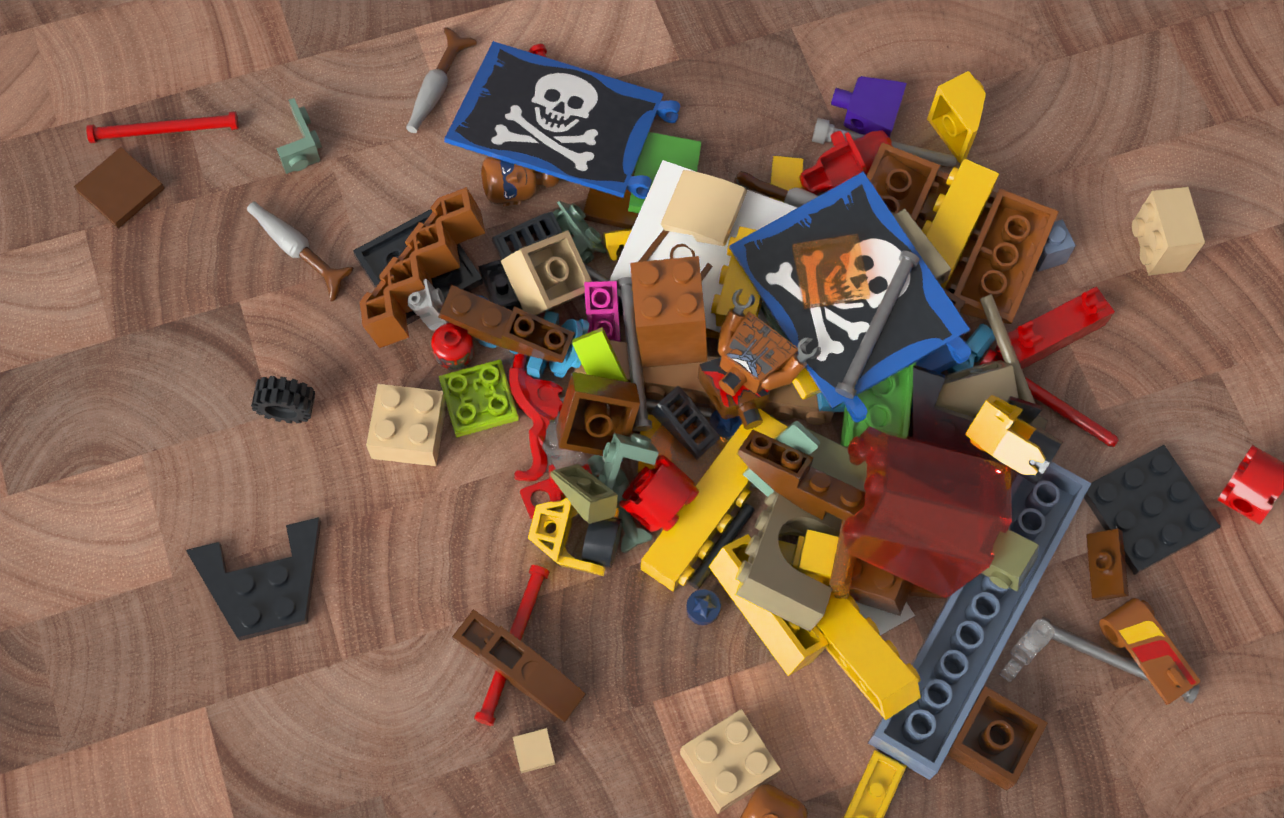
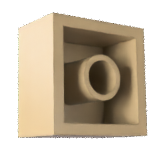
M1189 187L1152 191L1132 221L1133 235L1138 237L1140 244V260L1143 265H1146L1148 276L1185 271L1205 244Z
M569 230L521 248L501 260L522 309L535 316L584 295V282H592Z
M378 384L366 443L371 459L436 466L446 412V401L443 391Z
M742 709L683 745L680 755L717 814L754 792L759 785L766 784L776 778L781 770Z

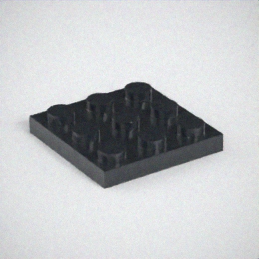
M431 209L353 250L356 260L374 288L381 281L379 275L393 257L398 258L407 247L406 239L419 222L425 223L432 213ZM456 244L460 268L431 278L432 286L435 289L439 288L444 299H446L452 285L469 292L483 284L481 275L460 244ZM414 311L407 312V325L418 320L420 316H417Z
M1165 445L1091 482L1084 496L1085 501L1105 531L1117 528L1123 531L1125 561L1134 575L1214 533L1220 528V525Z

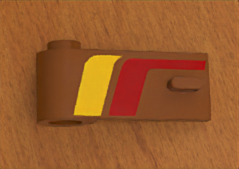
M1131 598L1100 619L1099 626L1104 636L1112 645L1117 648L1125 647L1163 701L1168 705L1201 681L1155 619V613L1150 604L1145 600L1140 601L1137 598Z

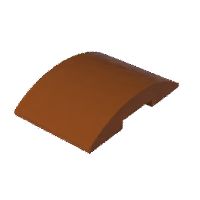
M885 143L881 144L867 174V178L890 212L897 214L905 209L921 230L927 220L933 222L937 212L933 211V208L940 193L946 195L950 188L946 184L950 174L940 171L939 164ZM1000 188L997 193L992 191L945 287L947 291L965 301V305L960 313L988 320L980 298L992 294L1003 323L1012 324L1059 211Z

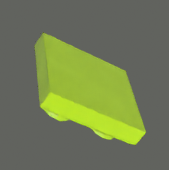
M501 359L439 376L456 438L519 421Z

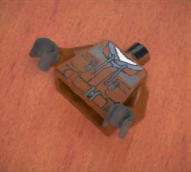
M739 289L733 294L732 301L735 307L729 310L723 322L718 343V352L722 356L720 367L727 372L719 381V385L726 393L732 396L735 395L742 385L756 394L763 389L772 390L789 385L806 367V360L808 358L814 359L821 354V347L818 346L811 354H807L806 346L812 341V338H803L798 343V347H796L750 311L745 315L743 313L744 309L754 304L755 297L751 294L748 303L742 305L739 302V295L743 289Z

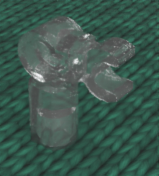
M1037 619L1028 627L1010 651L1012 657L1002 668L999 675L1011 682L1024 664H1030L1037 653L1049 643L1055 634L1053 626L1045 620Z

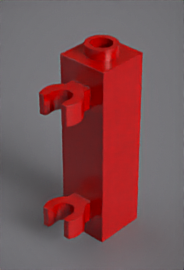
M1097 287L1085 291L1078 297L1034 320L1020 325L1008 333L1021 369L1032 365L1108 323L1115 311ZM997 344L995 348L997 358L1004 361Z

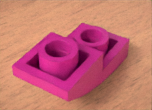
M617 281L584 282L587 321L589 322L588 333L603 327L609 340L621 342Z

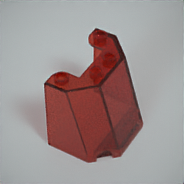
M873 427L867 428L859 437L856 436L852 439L848 447L850 462L856 466L861 465L865 460L867 463V478L864 483L866 494L865 506L854 516L847 518L843 525L844 552L943 598H948L990 567L995 557L993 554L994 542L999 532L1007 533L1012 522L1011 467L983 455Z

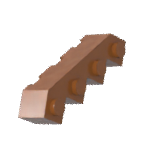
M467 187L436 199L430 207L432 210L431 215L424 224L418 223L405 241L407 247L398 258L393 257L379 275L381 281L372 293L367 292L360 300L362 325L379 348L409 338L406 313L413 311L408 306L410 294L425 289L424 279H427L432 285L431 278L460 268L456 244L485 234L481 210Z

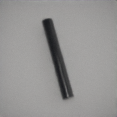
M744 503L688 581L692 587L699 590L712 572L709 566L723 546L735 540L755 512L751 505Z

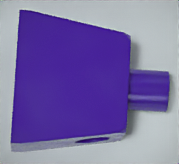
M861 76L858 77L853 92L836 87L831 105L847 110L843 124L846 128L863 135L872 131L883 130L890 137L907 83Z

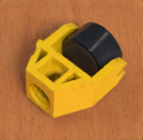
M991 395L981 407L965 435L971 439L970 442L975 447L986 451L994 458L1011 467L1010 470L1036 485L1060 449L1063 441L1039 427L1034 428L1019 419L1018 417L1023 409Z
M565 498L556 502L551 501L536 505L528 539L561 567L604 576L605 567L611 568L614 563L620 541L623 521L618 518V508H616L614 517L588 525L581 561L575 559L566 550L573 517L579 515L570 501ZM556 524V530L553 533H548V527Z

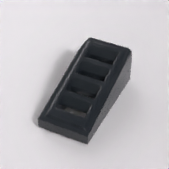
M551 211L492 237V242L502 260L514 253H511L506 242L511 241L515 250L518 251L524 248L519 238L523 237L526 245L529 246L560 234L562 230ZM535 233L538 241L535 242L531 234Z
M679 385L662 399L651 412L696 460L720 439L717 432ZM673 404L678 408L674 413L669 409ZM684 414L687 419L680 424L677 419ZM693 423L697 428L689 435L686 429ZM703 433L706 438L697 445L694 440Z

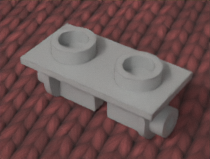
M424 279L425 289L410 294L408 306L417 316H420V319L430 330L435 331L441 325L450 322L438 318L445 302L439 288L435 289L427 279Z

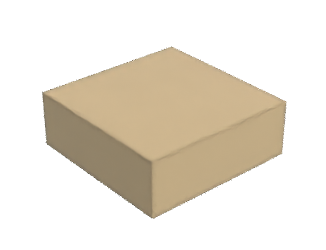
M547 728L513 737L521 774L555 765Z

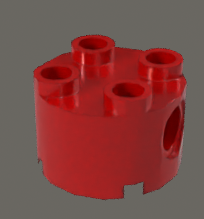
M1252 445L1217 500L1260 525L1273 507L1272 505L1276 499L1279 498L1284 490V462Z
M662 454L657 456L656 465L651 470L645 466L639 471L622 495L627 501L622 500L619 502L621 507L650 532L657 531L660 528L664 531L670 530L679 519L678 511L684 504H690L699 493V489L694 486L695 482Z

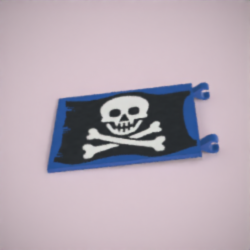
M493 41L445 136L444 142L623 198L626 190H628L634 196L645 199L650 190L652 180L648 176H632L656 114L664 121L673 124L678 119L680 104L673 100L662 101L663 93Z
M864 172L729 246L788 341L798 347V343L803 338H812V341L806 346L807 354H811L817 346L821 347V354L814 359L808 358L805 368L832 410L844 403L852 420L856 423L864 420L868 413L866 406L857 395L947 345L957 364H962L969 359L971 349L960 337L968 333L970 328ZM902 251L912 252L920 260L916 267H912L854 388L857 391L854 398H846L838 394L835 388L839 382L842 383L900 263L898 259Z

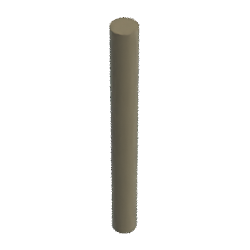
M992 294L980 298L1004 362L1013 365L1019 399L1035 404Z

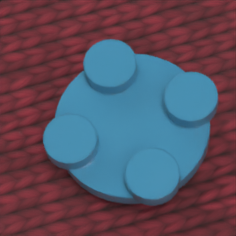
M569 319L561 327L575 332L573 339L587 334L589 322L583 319L579 321ZM572 341L563 363L549 361L550 370L554 372V376L563 378L570 367L577 369L582 364L572 345Z

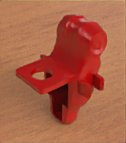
M883 130L869 132L855 140L852 139L849 132L845 133L846 140L841 131L832 133L830 138L834 146L824 152L813 167L805 169L800 174L799 180L802 188L818 195L835 188L862 172L867 176L881 144L885 143L892 146L891 138Z

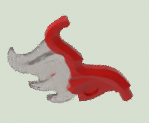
M515 354L513 366L509 368L511 394L516 404L534 424L528 432L533 459L532 466L527 471L517 470L514 473L515 480L536 481L549 472L548 466L554 464L555 469L576 464L583 466L587 463L589 465L587 457L582 452L558 448L556 426L565 398H559L558 395H562L563 388L552 381L534 379L527 375V371H525L527 356Z

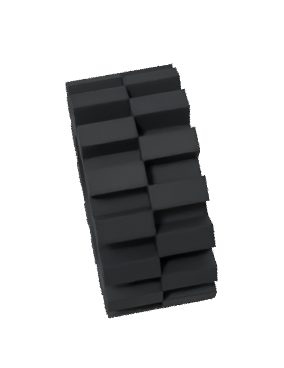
M270 376L269 378L261 377V379L257 380L251 404L252 410L256 411V414L265 415L264 418L267 419L274 418L278 422L284 420L286 423H292V421L302 423V421L307 422L311 418L316 393L312 387H307L308 384L304 382L298 383L296 379L286 380L287 377L277 379L275 376Z

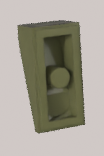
M579 464L551 471L550 476L580 516L589 524L615 516L618 495Z

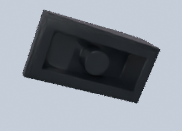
M501 259L478 266L489 301L512 311L514 307L523 310L503 268Z

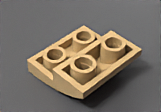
M683 170L661 221V226L665 231L693 235L697 242L725 246L747 190L742 186L714 176Z

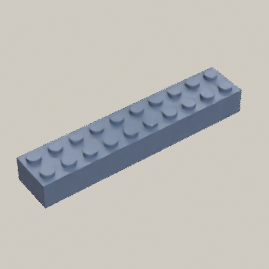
M1052 461L1036 485L1016 473L991 521L1039 544L1036 562L1018 592L1011 588L1003 589L991 582L990 577L978 571L972 573L963 569L911 664L921 679L918 683L921 698L887 720L882 716L868 744L906 765L928 780L938 773L1091 485L1090 482Z

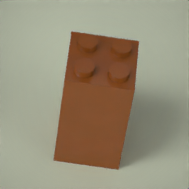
M699 256L630 263L635 324L642 367L708 362Z

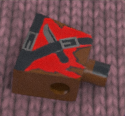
M721 357L699 364L698 380L723 419L727 420L740 416L746 430L756 428L763 423L758 409L767 406L769 390L763 389L756 394L742 385L734 396L729 395L719 385V381L727 374L720 367Z

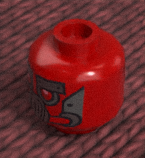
M446 323L435 330L431 338V347L436 362L442 367L449 370H458L471 362L474 356L473 337L467 334V329L452 323Z

